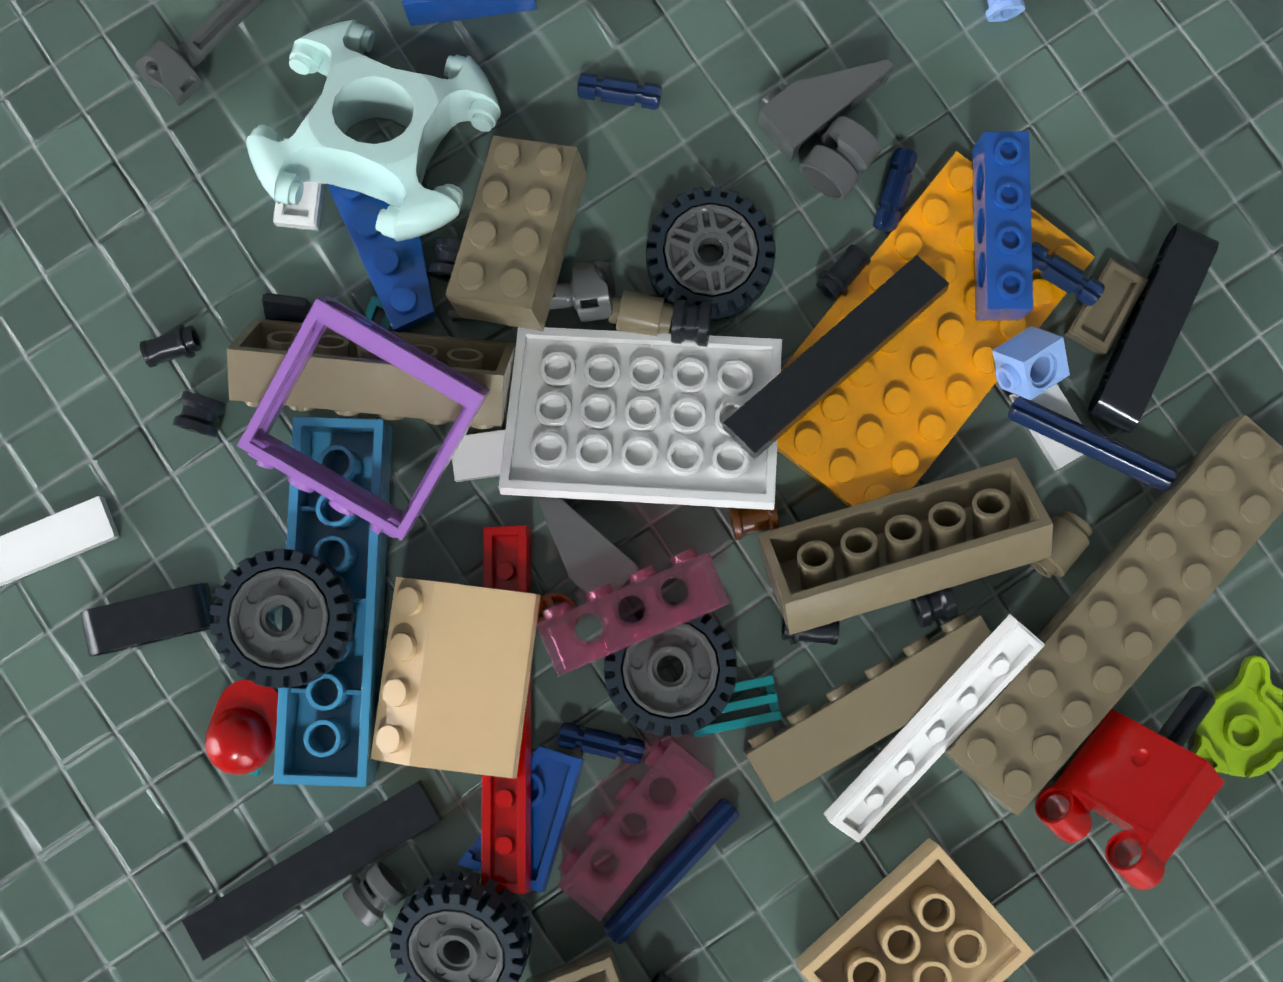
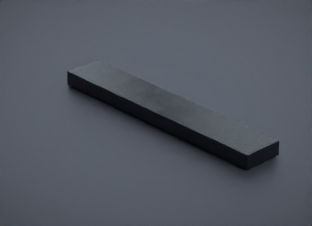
M916 255L723 422V430L755 460L947 291L949 283Z
M420 780L183 919L182 923L204 961L442 820V817Z

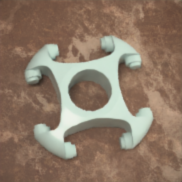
M356 20L324 26L295 40L289 56V66L295 72L302 75L319 72L327 76L323 92L309 114L288 140L281 141L277 132L266 125H258L257 128L252 130L250 136L247 137L246 145L249 157L258 179L264 189L278 204L298 205L304 191L302 182L331 184L359 191L382 200L390 205L387 210H380L376 221V230L380 231L384 236L394 238L397 242L416 238L443 227L459 215L464 201V193L453 184L437 186L434 191L424 188L421 184L426 167L440 142L449 130L459 122L470 121L477 130L489 132L495 127L501 111L488 78L470 55L464 57L456 54L455 56L450 55L444 69V76L448 77V79L391 68L363 55L365 51H371L375 40V32L370 30L368 26L359 24ZM376 117L392 119L407 128L403 134L391 141L377 144L358 142L344 135L349 127L361 120Z

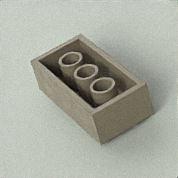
M493 136L445 294L460 317L538 331L544 330L587 177V172L577 147Z

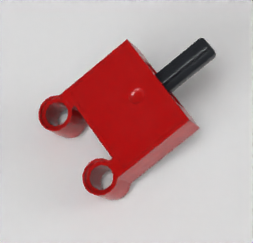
M1200 686L1192 687L1158 733L1111 709L1055 784L1044 789L1038 795L1035 801L1037 817L1061 841L1075 843L1082 840L1089 833L1092 826L1090 812L1091 810L1095 811L1123 829V831L1114 834L1105 847L1107 862L1131 887L1138 890H1148L1155 887L1165 874V863L1225 783L1209 761L1183 748L1216 702L1215 697ZM1141 855L1140 859L1135 864L1129 866L1133 858Z

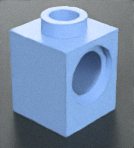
M1030 326L992 350L996 368L995 376L999 387L1029 400L1034 399L1070 375L1064 338Z

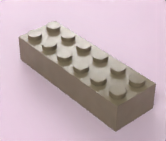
M253 318L227 348L229 400L245 401V404L251 407L259 406L303 323ZM329 327L326 328L285 404L292 410L301 412L312 411L317 408L334 410L336 414L342 416L368 413L379 414L381 418L386 420H400L410 417L424 419L425 422L434 425H442L450 421L455 422L464 407ZM390 331L491 390L471 427L489 429L494 426H502L509 405L516 343Z
M1015 457L760 533L758 536L767 576L790 635L1050 558L1052 553L1053 522L1020 462Z

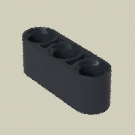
M209 583L188 585L80 612L89 656L114 653L210 630V624L214 623V615H210L213 602Z

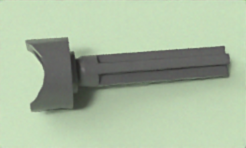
M227 0L195 32L186 38L177 49L169 47L162 41H157L137 60L135 64L136 69L150 86L166 89L178 106L183 105L202 86V81L194 67L198 66L264 0Z
M600 260L574 263L571 282H557L550 309L567 308L574 305L581 322L609 318L613 314L610 301L616 293L611 264ZM447 298L449 306L447 311L449 318H452V322L471 320L460 317Z

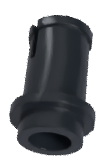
M851 244L828 271L823 270L819 273L820 280L816 283L817 288L825 297L832 301H836L842 294L846 296L848 294L847 287L871 263L869 256L861 248Z
M182 324L177 325L173 332L140 342L142 357L150 368L182 356H186L189 359L193 358L195 352L200 351L202 348L196 329L192 325L185 327Z
M782 618L781 637L782 640L790 641L791 645H797L798 641L836 645L839 638L840 624L839 621L790 635L784 618Z

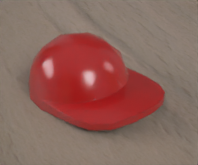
M242 679L235 681L222 693L206 731L205 750L211 763L224 773L244 775L255 772L267 762L276 744L278 692L275 688L256 685L250 680Z

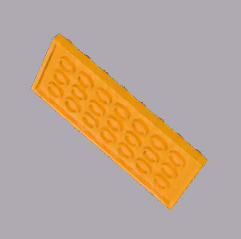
M957 151L898 223L897 228L889 234L870 258L871 263L847 287L848 294L846 296L842 294L781 369L782 372L916 255L949 283L947 291L777 441V450L849 507L913 488L997 382L992 350L1030 326L1039 328L1066 294L1065 291L1041 277V271L1036 269L1034 272L1032 271V311L1020 321H976L973 163ZM1031 208L1032 242H1038L1048 248L1049 255L1053 256L1056 253L1084 271L1095 256Z

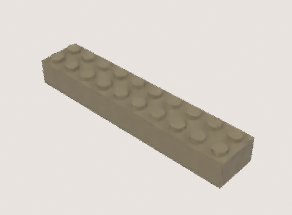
M1246 415L1224 422L1178 474L1172 487L1164 491L1037 635L1045 646L943 754L1000 806L1019 816L1283 512V447Z

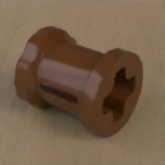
M774 505V510L728 507L735 541L742 540L744 534L765 530L771 531L779 528L776 505Z

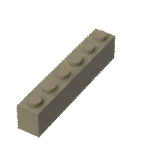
M964 612L958 614L956 618L947 620L940 625L944 632L930 641L926 635L917 638L902 648L905 655L890 664L888 659L885 658L864 670L867 676L866 679L854 686H851L849 681L836 686L825 694L829 701L815 709L810 704H807L788 715L787 719L790 724L774 732L772 727H768L748 739L751 747L744 750V753L773 802H777L906 725L992 634L981 615L967 618Z

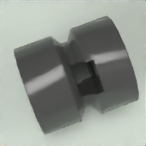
M838 116L821 136L823 146L815 145L799 165V170L803 177L819 192L834 200L842 201L859 181L857 171L865 172L881 152V146L877 139L862 125L845 116Z

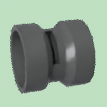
M378 861L367 871L366 879L361 883L354 882L342 894L345 903L352 913L363 924L372 927L383 917L384 910L389 905L396 906L407 896V891L395 873L384 863Z

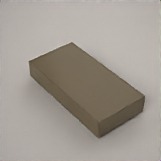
M1111 258L1104 264L1096 278L1105 286L1103 294L1092 306L1082 303L1064 334L1101 357L1109 351L1148 282V279Z

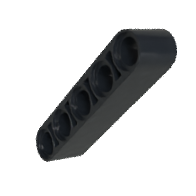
M1176 223L1171 228L1146 278L1148 282L1130 313L1093 394L1087 414L1127 433H1130L1136 427L1147 407L1219 246L1217 240L1180 223Z

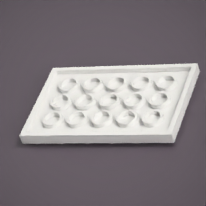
M518 327L498 487L500 494L774 510L778 439L754 460L723 430V422L781 373L782 339L709 335L708 346L703 347L698 346L695 341L688 340L681 344L671 343L670 333H658L657 336L610 330L544 327L543 331Z

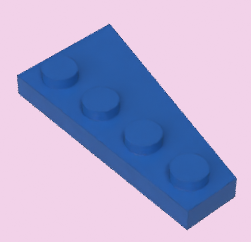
M327 184L395 332H404L436 317L422 236L397 242L394 238L382 235L380 231L376 230L377 217L380 210H387L390 204L359 191Z

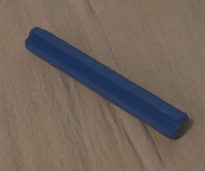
M1018 396L1011 404L1008 418L1022 426L1160 491L1169 490L1174 484L1177 477V470L1174 467L1032 400Z
M720 799L605 923L603 930L613 942L618 945L622 944L737 820L739 812L728 800Z

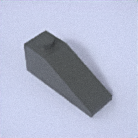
M889 59L793 81L783 90L777 87L769 92L760 102L759 106L761 108L757 125L791 162L820 138L836 117L846 116L888 81L894 65Z
M537 497L568 576L577 585L572 593L590 609H593L597 603L605 609L640 568L561 498Z

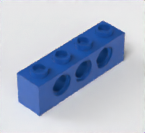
M983 132L972 149L976 321H1020L1033 310L1029 132Z

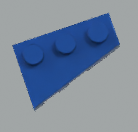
M539 746L531 757V889L540 893L546 891L585 761L583 758L546 746ZM482 832L470 850L465 852L458 863L459 865L481 872Z

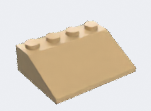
M396 577L370 759L414 767L517 778L541 595Z
M928 838L799 955L795 961L800 972L809 982H1004L1034 952L937 843Z

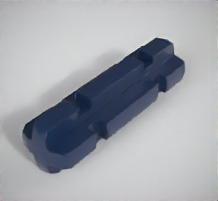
M583 72L578 80L577 93L583 99L595 100L596 97H601L602 102L634 107L636 103H640L641 108L656 110L661 102L662 88L661 85L656 83L644 82L643 86L638 85L637 80L604 75L603 79H598V74Z
M899 147L893 153L890 164L891 169L887 174L879 202L881 208H878L873 223L874 228L879 231L891 233L898 226L901 216L899 212L904 206L912 178L910 173L914 170L918 157L917 153L913 150Z
M1032 242L1033 272L1038 269L1041 271V277L1068 294L1071 292L1076 293L1075 298L1087 306H1092L1099 300L1105 289L1102 282L1092 276L1087 279L1084 277L1085 272L1056 253L1053 256L1049 255L1048 248L1038 242Z
M567 722L562 723L559 728L557 745L572 750L575 747H579L581 752L615 760L616 756L622 757L623 762L636 765L642 761L645 749V742L643 740L631 737L625 740L621 739V735L586 727V730L579 729L580 725Z

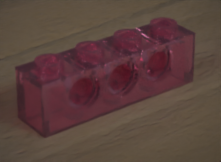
M694 547L670 557L673 566L656 573L653 565L628 575L630 585L613 591L609 583L585 593L588 600L585 604L571 609L568 601L542 611L546 620L536 625L557 675H563L730 604L709 552L698 555ZM672 577L680 579L686 587L685 598L675 605L666 603L661 596L662 584ZM626 596H637L644 604V614L636 622H626L618 614L619 602ZM584 614L596 615L602 622V632L593 640L582 639L576 632V621Z
M674 738L671 739L667 746L661 741L657 743L643 761L649 766L646 772L638 781L633 776L628 779L615 796L621 803L610 816L605 812L598 816L586 832L592 839L581 852L574 847L557 868L563 873L557 886L599 921H601L716 777L714 771ZM665 777L674 783L675 792L670 799L658 801L651 796L649 786L656 778ZM636 813L645 819L647 827L642 834L629 836L622 830L620 822L627 814ZM602 849L612 851L618 859L617 866L607 872L598 870L592 862V856L595 852Z

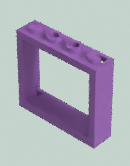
M330 296L316 298L237 446L256 459V465L266 469L274 467L289 476L288 481L296 488L308 493L316 491L330 499L329 505L338 512L347 516H354L356 514L370 522L369 527L378 535L383 532L393 539L396 537L402 541L414 526L491 390ZM327 327L464 406L405 511L398 509L269 434Z

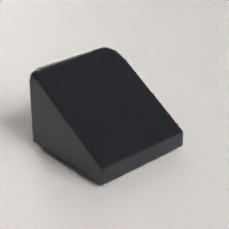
M272 293L263 294L262 297L265 318L269 320L303 323L313 306L303 297Z

